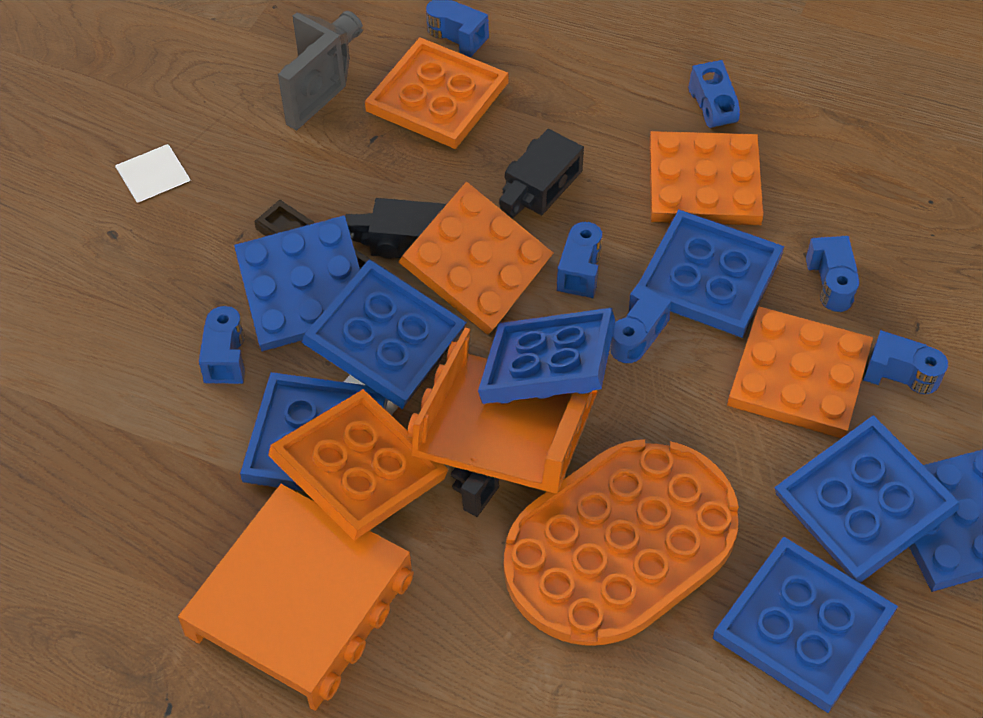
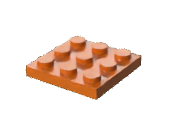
M419 37L365 100L366 112L457 149L509 83V73Z
M651 131V222L671 223L679 209L719 224L762 225L763 204L758 134Z
M466 181L398 262L479 329L489 335L554 253Z
M759 306L727 406L843 438L848 432L873 337Z
M364 389L270 445L268 456L354 541L443 481L448 472V468L444 464L411 456L413 438L408 437L407 430Z

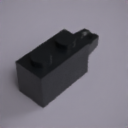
M549 128L538 139H533L528 145L526 152L517 161H512L506 169L504 176L506 184L502 189L503 195L499 199L500 209L512 219L525 207L542 216L582 173L584 146Z
M376 198L373 213L346 214L345 218L352 241L370 246L371 256L388 259L401 258L446 204Z

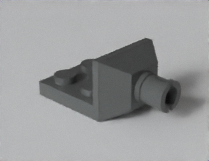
M344 11L333 23L299 12L292 16L298 57L282 69L278 74L286 125L296 131L346 87L350 60L348 44L363 32V29H361L363 27L362 22L350 11Z

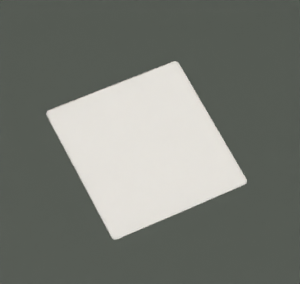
M168 144L116 165L118 172L137 203L191 181Z

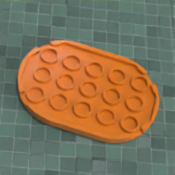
M645 439L615 445L603 451L566 477L561 484L558 494L545 492L529 504L514 521L506 539L504 552V578L510 597L520 613L532 625L561 641L596 646L628 639L650 626L709 580L726 563L735 545L739 523V506L734 489L716 464L700 452L672 441H670V446L645 443Z

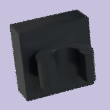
M456 467L451 472V477L456 479L452 488L462 494L463 510L478 517L500 487L499 479Z

